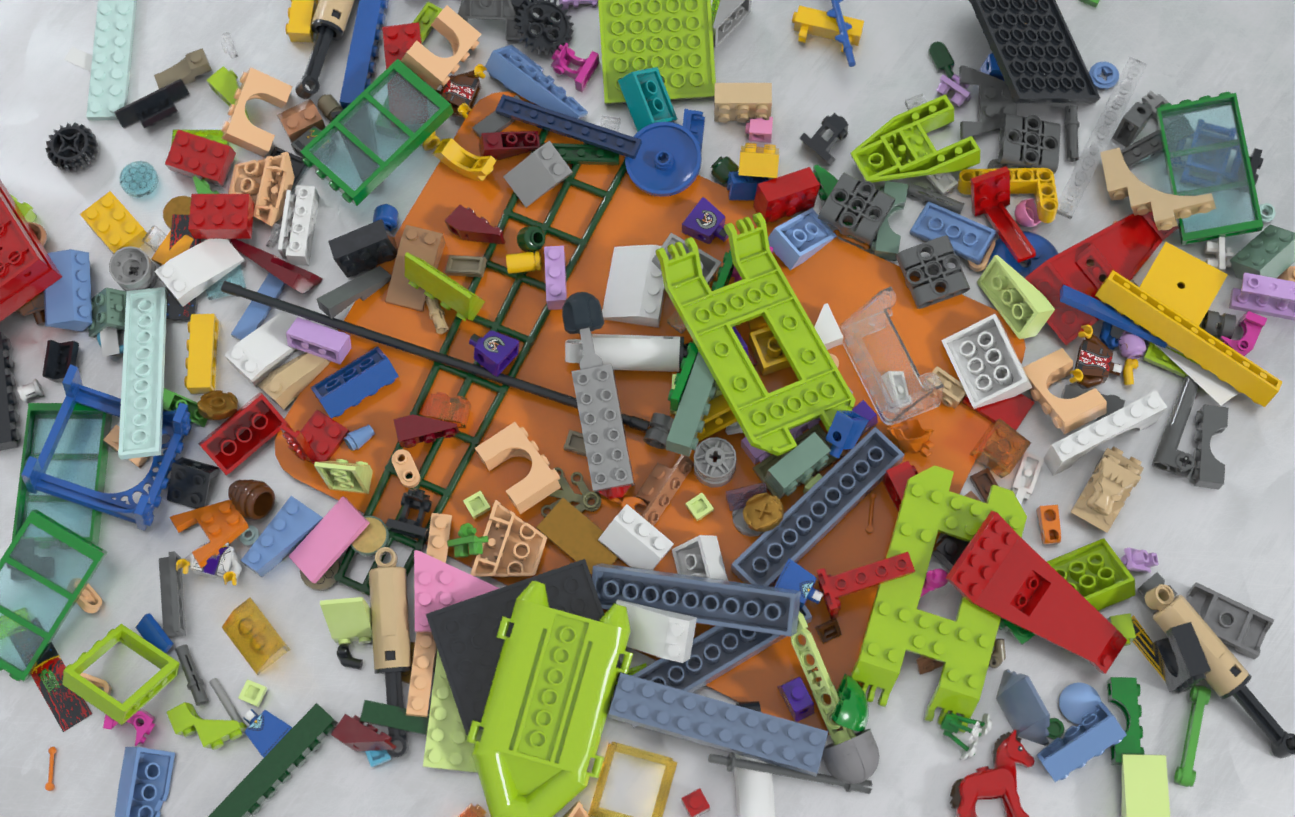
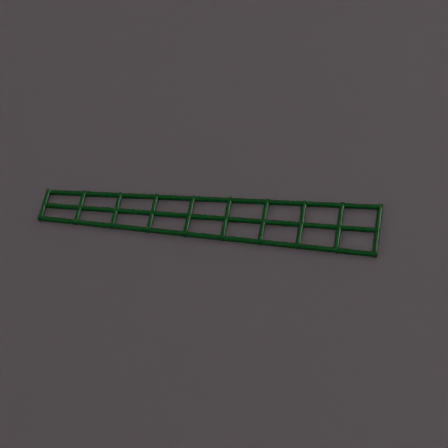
M541 130L539 135L540 147L546 140L549 133L548 130ZM625 159L607 191L574 179L581 164H573L571 167L572 175L562 181L564 183L544 223L513 212L518 200V196L513 191L497 227L503 232L510 218L527 226L541 228L545 236L550 234L577 245L566 266L567 282L627 171ZM570 186L603 198L581 239L550 227ZM489 243L483 256L487 259L485 270L489 268L515 279L494 322L476 315L472 322L485 326L490 331L502 333L525 343L508 373V376L515 378L551 310H548L546 303L529 336L501 324L522 282L545 292L546 283L527 276V272L508 274L507 267L490 261L497 244ZM473 277L468 290L475 294L482 277ZM455 316L439 353L447 354L462 322V319L458 316ZM434 361L409 415L423 416L419 413L440 369L465 379L444 420L446 422H453L472 383L497 393L474 437L461 431L455 434V438L470 445L446 489L424 480L444 437L437 438L433 442L419 470L421 479L414 488L419 489L423 487L441 495L442 497L433 513L442 514L476 451L475 447L480 445V441L504 397L507 395L510 386L504 384L500 386L474 374ZM474 361L473 364L481 366L478 362ZM397 442V444H396V446H395V448H394V450H393L392 455H393L394 452H396L397 450H400V449H403V448H404V447L401 448L399 442ZM392 455L385 466V470L363 516L373 515L391 474L398 477L392 463ZM408 474L406 476L407 479H411L413 477L412 474ZM401 506L395 520L398 521L400 519L404 506ZM431 517L425 526L428 532L430 530ZM388 531L389 542L385 547L390 548L393 540L413 548L404 565L407 578L414 565V551H422L426 541L420 539L415 541L401 534ZM349 546L334 579L338 583L370 596L369 572L363 584L345 577L355 554V551ZM387 553L383 554V556H382V558H381V561H382V562H383V560H384V558H385V556H386ZM374 560V562H373V564H372L370 570H371V569L378 568L377 563H376L375 560Z

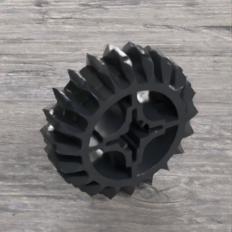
M68 122L66 127L60 125V130L54 129L55 134L49 135L50 140L46 141L48 147L45 149L49 160L60 170L65 169L68 172L71 169L77 172L78 167L84 169V165H90L89 160H95L94 154L98 153L96 136L85 125L81 124L79 126L76 122L72 126Z

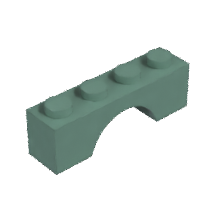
M885 181L884 188L880 187V191L896 198L890 212L877 232L876 239H873L871 251H874V255L885 260L897 261L896 254L899 253L901 236L890 228L888 218L894 212L904 209L908 184Z

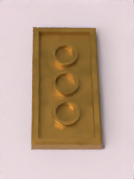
M562 498L536 527L539 532L545 535L573 561L577 562L585 559L591 576L594 565L601 563L613 565L618 559L614 553L598 541L603 531L565 498Z

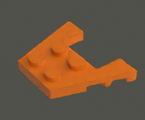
M231 500L170 517L178 533L198 523L210 542L192 552L200 568L207 564L206 561L212 555H218L220 553L219 549L227 542L229 544L232 543L249 528L246 520L236 510Z

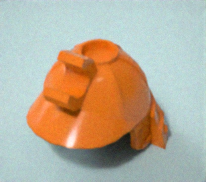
M917 416L901 420L887 428L888 433L893 436V439L897 440L905 452L912 454L920 452L923 457H928L932 454L929 450L934 448L935 445L929 441V437L934 430L923 428Z

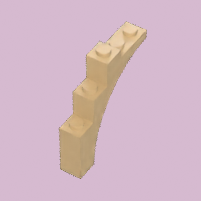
M1119 147L1100 152L1107 191L1111 201L1121 200L1129 196L1134 215H1145L1153 211L1158 231L1169 230L1172 227L1178 226V218H1188L1194 214L1208 213L1216 209L1212 193L1198 196H1178L1163 193L1141 182L1129 170Z

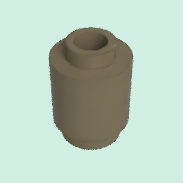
M331 94L322 95L318 99L317 107L328 120H334L331 115L332 112L343 110Z

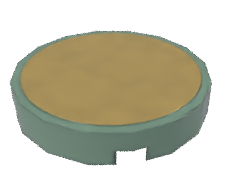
M364 516L370 524L350 546L358 554L371 557L380 548L387 546L389 532L381 519L375 516Z

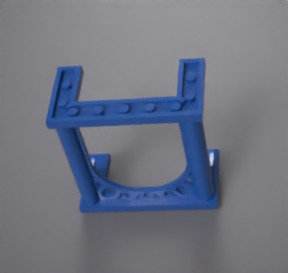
M70 365L62 382L66 397L38 459L29 456L21 474L28 492L33 494L40 491L135 523L137 529L145 531L147 526H151L153 523L154 509L160 506L162 489L166 490L170 479L167 477L172 469L173 462L176 461L177 453L181 454L183 450V438L190 433L192 425H190L191 419L189 418L188 405L180 402L177 410L163 411L162 435H169L170 440L162 444L161 449H166L163 451L162 456H153L152 466L148 474L135 487L119 493H102L45 473L76 403L120 417L121 409L120 398L83 386L78 367ZM158 468L159 470L158 472H153V469ZM146 484L151 485V487H148L149 494L143 489ZM135 492L142 493L138 504L133 500ZM124 496L128 497L129 504H126V501H121Z

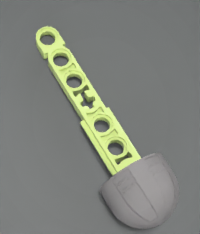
M799 611L797 633L791 636V643L833 743L824 747L823 761L829 773L837 780L847 784L861 783L871 777L878 766L879 750L870 729L854 733L853 730L835 724L832 721L831 716L840 698L830 679L812 634L806 629L808 627L806 620ZM799 634L806 638L805 645L799 643ZM807 654L814 657L815 662L813 665L807 662ZM821 677L822 681L817 682L816 678ZM824 694H828L831 697V704L824 702Z

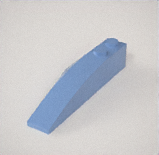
M508 45L492 51L485 65L486 71L492 78L502 82L505 88L514 91L543 108L577 119L587 115L588 111L573 97L566 96V90L563 87L556 86L551 76L546 77L542 73L544 69L516 47Z
M125 747L115 817H160V809L163 802H166L169 793L175 752L142 747Z

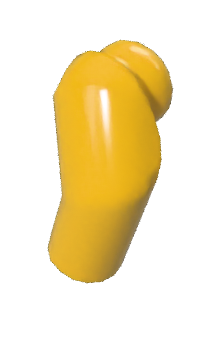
M1135 358L1125 360L1123 367L1124 385L1134 384L1133 369L1138 368V360Z

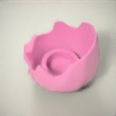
M1035 199L1021 201L1014 211L1016 221L1024 227H1034L1041 222L1035 207Z

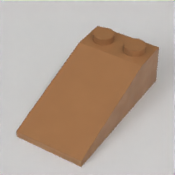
M410 225L405 226L385 300L386 303L423 312L426 303L425 299L428 296L424 294L425 290L421 287L416 289L408 284L410 280L405 277V254L408 252L417 256L437 269L446 244L442 233Z

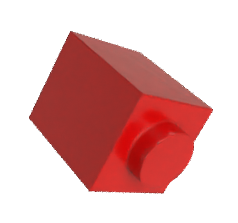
M700 788L681 798V802L689 817H698L710 810V806Z

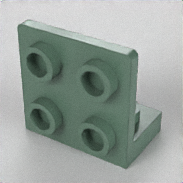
M106 287L91 298L93 323L87 327L90 337H94L106 327L125 330L127 291Z

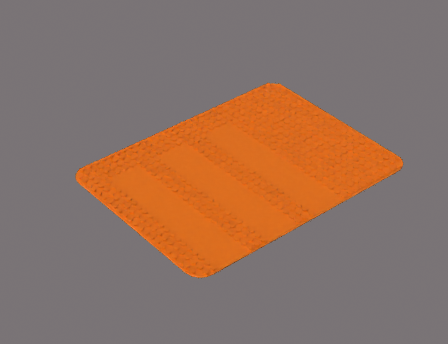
M508 91L492 93L480 99L472 108V111L469 112L468 117L464 120L453 140L471 154L480 156V138L473 131L472 127L496 110L503 94L510 97L517 95L522 101L534 105L537 104L523 98L519 94ZM516 120L501 132L538 131V135H540L542 129ZM549 131L544 142L547 143L550 140L551 143L561 144L584 143ZM531 152L497 160L493 165V171L483 181L467 178L440 161L394 236L397 248H399L405 226L410 225L443 234L446 244L437 269L447 275L445 270L449 255L483 257L489 243L462 240L448 229L445 219L459 205H462L465 208H471L479 218L484 217L492 227L498 226L503 210L506 208L513 193L512 188L503 176L526 159ZM619 155V165L581 164L574 179L607 191L625 156ZM626 171L612 200L588 241L587 247L584 249L566 282L567 298L577 292H587L599 300L603 309L614 247L637 245L662 246L670 233L683 240L690 238L691 236L682 233V223L702 197L706 198L725 216V224L732 223L734 225L737 235L740 234L736 226V221L739 219L743 220V218L749 217L754 225V229L757 228L753 221V214L757 213L753 207L754 200H729L730 190L699 175L687 189L678 194L665 197L653 196L640 190L632 182ZM564 182L556 185L528 207H525L518 198L513 212L544 223ZM570 186L550 227L581 239L603 198ZM786 216L775 222L766 223L768 237L774 228L789 221L792 217ZM509 218L503 231L506 243L504 245L497 244L490 261L507 267L506 254L526 253L517 244V234L522 228L529 226ZM546 234L545 244L538 250L541 255V270L537 271L536 269L535 271L527 272L526 275L546 283L544 247L564 246L567 266L577 245ZM715 237L710 244L693 238L698 249L721 261L720 266H724V255L726 252L729 253L730 250L729 237L725 242ZM833 239L805 262L791 270L773 251L774 258L814 327L824 304L828 303L843 335V342L841 345L827 351L829 354L835 355L839 360L838 370L855 398L853 408L864 400L877 414L878 423L859 437L855 446L876 427L905 454L901 463L909 461L911 466H915L918 474L934 465L954 471L949 491L960 494L993 422L963 404L964 398L955 409L944 405L936 395L926 392L923 383L937 366L961 382L941 340L993 314H996L1021 364L1026 349L1024 338L1018 339L997 310L962 294L928 307L917 309L911 292L905 284V278L900 266L841 239ZM396 258L379 264L376 267L381 266L392 275ZM486 268L475 292V295L485 301L477 315L494 322L515 279ZM717 274L709 285L710 289H712L713 282L718 281ZM447 275L466 289L469 288L473 277ZM731 276L728 285L734 283L735 277ZM911 276L910 280L913 282L919 281V278L917 276ZM389 281L364 301L360 298L356 300L344 319L346 322L439 352L457 311L452 308L449 311L440 305L445 313L444 319L448 330L443 334L436 333L433 320L429 317L427 303H425L423 312L385 302L390 284ZM522 282L501 325L529 336L547 303L546 292ZM940 286L935 288V290L939 293L945 291V289ZM666 290L659 328L604 320L602 328L591 332L592 334L681 336L684 337V344L692 340ZM562 309L551 310L515 378L576 398L571 371L581 369L579 363L565 361V341L569 339L581 340V335L578 333L569 334L565 331ZM468 319L466 321L462 320L446 355L473 364L475 361V347L469 344V340L473 334L483 338L490 329ZM748 321L736 325L735 328L747 344L748 352L755 359L749 344V334L751 332ZM338 329L339 332L350 335V351L341 364L331 361L299 394L286 415L285 421L290 425L293 432H296L297 430L301 431L317 409L329 417L310 387L378 346L388 357L399 377L392 384L378 389L376 394L362 399L358 405L349 407L342 415L332 418L350 432L370 425L375 435L359 450L355 449L354 451H351L345 441H343L329 459V461L343 459L347 460L348 463L355 464L357 461L368 463L373 470L369 494L330 490L314 464L307 460L299 459L295 452L289 449L287 440L282 436L284 434L282 430L277 433L275 438V456L282 469L294 479L338 501L344 496L359 512L364 514L385 470V466L398 442L393 419L410 414L434 361ZM519 341L518 355L525 344ZM518 355L501 372L502 374L508 375ZM758 363L754 367L768 393L799 381L792 367L762 376ZM440 369L419 414L444 421L465 379ZM614 370L621 412L647 421L651 420L653 413L665 414L674 419L675 414H670L668 395L672 387V375L681 372ZM889 371L906 372L915 408L898 412L891 411L882 379L884 374ZM486 379V380H488V381H490V382H493V383H495V384H498V385L502 386L501 383H498V382H495V381ZM472 383L452 423L457 424L459 431L474 437L497 393ZM510 387L480 444L516 422L519 428L523 426L529 435L527 437L528 440H533L539 448L537 452L540 456L545 455L550 463L548 467L551 470L557 467L563 470L564 477L574 493L582 495L578 486L571 482V475L574 472L581 473L589 491L594 492L587 457L566 451L563 448L570 430L582 433L578 409ZM917 416L923 428L934 430L929 437V441L935 445L934 448L929 450L932 454L928 457H923L920 452L914 454L905 452L897 440L893 439V436L888 433L887 428L901 420ZM820 420L819 425L824 430V432L828 434L827 429L825 428L823 422ZM624 425L635 486L630 487L623 498H619L622 500L625 496L637 497V493L657 463L672 469L681 454L666 449L650 446L643 440L645 432L630 428L627 425ZM725 427L698 442L697 446L702 441L714 437L728 441L736 452L734 477L728 484L712 488L705 486L697 479L694 473V466L692 467L669 505L654 525L658 531L674 544L653 571L678 574L672 553L673 548L699 535L717 536L728 581L743 583L731 571V564L761 535L750 537L740 533L733 524L732 512L734 506L743 498L760 493L771 495L753 471V467L761 462L754 464L741 447V440L746 437L744 433L728 435L725 432ZM455 437L444 438L424 480L446 489L470 444ZM421 442L412 448H403L411 454L418 472L433 442ZM843 449L841 453L842 457L834 463H832L831 465H829L828 467H826L825 469H823L821 472H819V474L821 476H824L851 449ZM692 450L689 456L693 463L695 450ZM475 451L442 514L452 515L449 540L461 538L458 535V531L461 525L466 523L476 528L477 532L475 535L477 537H482L495 499L506 509L515 513L521 520L536 529L544 519L541 514L542 507L556 502L559 498L547 496L520 514L510 501L506 490L523 480L530 473L532 461L525 457H512L489 471ZM399 457L398 461H404L405 457ZM713 457V462H717V457ZM391 474L372 515L381 519L385 525L388 518L395 520L401 508L403 494L410 489L402 485L399 477ZM579 476L573 478L576 482L581 479ZM881 481L871 491L877 494L874 500L872 521L874 531L872 533L866 532L870 510L868 494L797 564L817 578V570L825 568L827 575L834 576L886 559L898 511L883 482ZM804 484L797 487L791 495H785L780 499L784 513L804 495ZM420 487L419 489L424 490L426 495H430L429 500L432 501L429 513L426 512L421 526L425 528L442 496ZM481 490L491 510L473 519L463 500ZM598 493L601 497L600 508L593 512L584 510L581 513L604 532L622 509L620 508L621 504L610 501ZM703 493L714 508V511L696 521L685 506V503ZM590 499L588 501L589 505H593L595 503V500ZM571 502L570 504H572L575 507L580 503ZM641 506L635 507V510L642 514L646 509ZM411 508L407 519L416 521L419 510ZM544 510V514L548 515L551 510ZM940 532L937 533L935 544L941 534ZM547 538L535 576L574 563L575 561ZM469 546V557L456 558L454 547H448L447 556L473 568L477 555H469ZM619 558L613 563V565L629 567ZM534 576L490 578L508 586ZM816 579V583L813 588L821 591L820 586L818 584V580ZM878 585L839 597L841 610L838 611L839 617L836 619L842 635L825 643L821 641L815 629L816 626L831 620L824 598L822 597L819 604L809 599L805 603L812 615V620L807 624L808 627L806 629L812 634L836 691L844 675H851L858 660ZM696 623L694 638L716 625ZM799 634V643L805 645L806 638ZM786 636L705 685L737 702L759 701L762 713L794 721L777 687L796 677H800L814 703V714L797 723L828 731L791 643V636ZM633 649L655 661L661 659L660 657ZM807 654V662L813 665L815 662L814 657ZM817 677L816 681H822V678ZM824 694V702L831 704V697L828 694Z

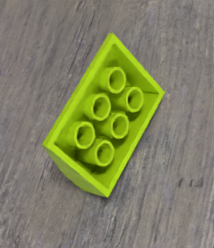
M406 252L405 277L410 280L408 284L416 289L421 287L425 290L424 294L432 300L436 297L441 301V306L449 311L451 308L457 311L456 316L466 321V319L473 321L485 301L423 259Z
M1104 538L1047 561L1098 611L1136 595L1134 577Z

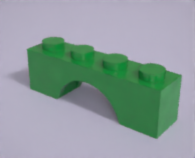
M1111 677L1107 680L1108 702L1116 705L1124 714L1126 720L1125 733L1127 734L1120 743L1110 746L1111 765H1122V754H1144V748L1141 747L1140 739L1143 738V727L1139 726L1142 708L1141 705H1138V696H1140L1141 689L1140 684H1137V678Z

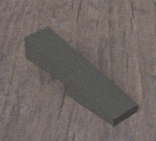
M378 266L317 298L319 309L332 319L359 298L362 301L367 299L391 280L392 275L381 266Z

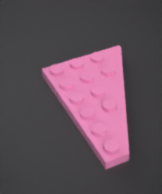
M414 551L415 632H431L426 614L499 588L421 551Z

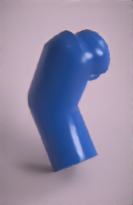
M1103 322L1099 338L1109 349H1115L1119 346L1118 339L1110 334L1112 325Z

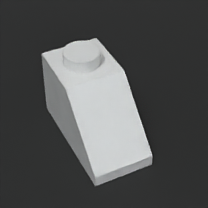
M828 303L824 304L814 328L828 350L841 345L843 335Z

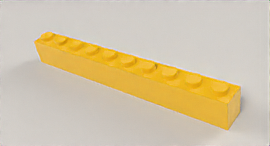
M1112 270L1097 291L1095 296L1103 303L1109 304L1118 313L1127 316L1135 324L1144 327L1153 336L1159 337L1168 346L1183 353L1186 358L1200 364L1203 369L1209 370L1221 381L1227 382L1236 391L1251 398L1254 403L1266 407L1279 392L1282 385L1281 380L1114 270Z

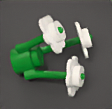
M953 713L951 715L945 714L940 729L944 730L943 735L951 738L964 749L963 754L960 756L961 760L967 757L970 759L977 751V748H975L977 741H974V739L978 740L980 736H986L987 732H990L992 728V720L989 719L990 714L984 713L982 721L961 717ZM966 722L974 724L975 726L973 727V729H971L967 726L962 725L961 723ZM959 729L971 733L969 745H965L952 733L957 734Z

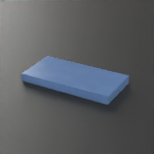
M928 201L912 226L910 235L926 242L947 235L956 255L979 265L995 239L997 231Z

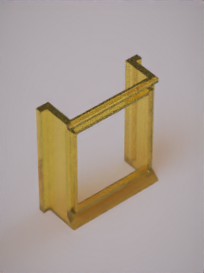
M612 741V743H609L589 810V817H633L600 807L615 752L665 765L652 817H663L677 762L673 761V758Z

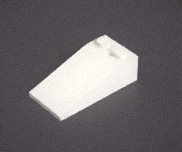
M207 239L170 259L155 270V273L181 306L184 307L245 260L228 239Z
M282 311L239 341L225 354V357L235 369L257 388V385L270 372L282 365L297 350L288 346L286 332L296 318L292 314Z
M616 600V604L627 607L631 628L627 647L681 663L690 659L697 617Z

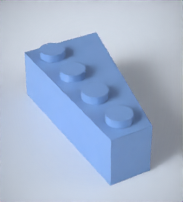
M290 496L241 561L246 567L260 577H263L283 561L284 557L292 553L323 517L293 496Z
M1102 701L1096 705L1098 710L1092 715L1088 712L1082 717L1083 722L1081 724L1068 728L1064 738H1056L1037 754V757L1055 782L1065 779L1076 768L1085 766L1088 760L1100 756L1104 753L1105 749L1120 743L1123 737L1127 735Z

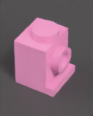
M769 117V120L755 118L750 119V123L746 122L745 134H749V141L771 143L773 117Z

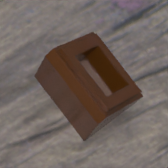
M836 618L815 627L823 643L842 635Z

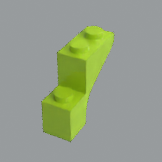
M187 702L167 711L175 734L188 737L195 734L197 730L203 747L212 750L222 747L224 745L223 742L229 739L235 740L243 735L242 732L247 729L245 723L236 720H204L197 714L193 704Z

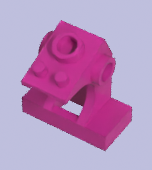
M568 43L564 46L560 44L558 47L560 50L556 49L551 57L554 60L551 67H553L557 74H564L575 79L576 90L583 92L600 63L599 54L592 51L588 58L581 59L575 56L574 50L568 48ZM570 63L579 66L578 70L575 71L568 68Z
M1248 311L1240 318L1237 325L1243 330L1242 338L1240 340H1231L1221 336L1219 340L1245 356L1253 350L1267 318Z
M140 709L126 721L131 723L137 731L135 746L139 742L143 744L147 739L143 735L145 733L149 735L156 725L152 722L155 717L144 709ZM105 714L103 728L112 730L118 722ZM138 718H142L144 723H139Z

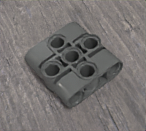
M1004 113L1000 124L998 163L1018 168H1048L1055 174L1059 164L1061 125L1043 121L1036 115L1023 117Z
M843 173L823 205L818 219L837 228L842 235H851L870 245L890 212L896 198L876 189L874 184L869 181L862 182ZM863 191H867V192H869L870 194H869V195H864L862 192H863ZM842 198L844 201L839 202L835 199ZM857 206L861 210H854L852 207ZM871 215H875V216H877L878 218H877V219H872L870 216H871ZM850 222L852 225L846 226L843 223Z
M947 235L905 249L896 254L897 261L905 278V284L911 292L917 309L928 307L970 290L960 265V258L955 254ZM928 252L930 257L924 258L921 256V253ZM951 262L954 263L956 267L951 269L948 268L946 264ZM934 269L938 274L931 275L928 273V270ZM917 276L919 281L913 282L910 280V277ZM940 286L943 287L945 291L939 293L935 290V288Z

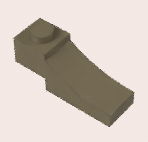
M203 48L185 54L186 57L167 70L155 74L154 77L158 88L160 89L178 79H182L186 85L196 81V76L212 71Z

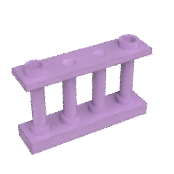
M1244 273L1242 289L1233 288L1231 291L1229 309L1250 311L1256 314L1295 321V282Z

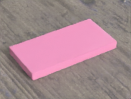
M343 496L288 557L312 583H316L370 522Z

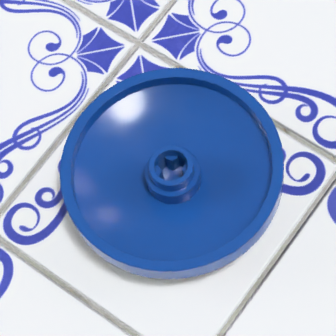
M657 122L642 128L633 136L641 139L642 144L635 159L625 156V164L630 179L640 190L653 196H672L684 191L695 181L701 169L702 154L697 139L687 128L672 122Z

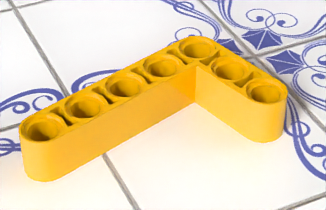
M1008 168L1010 170V194H1035L1039 220L1044 223L1053 222L1058 209L1053 172L1048 168ZM996 169L962 170L959 174L958 191L965 195H971V178Z

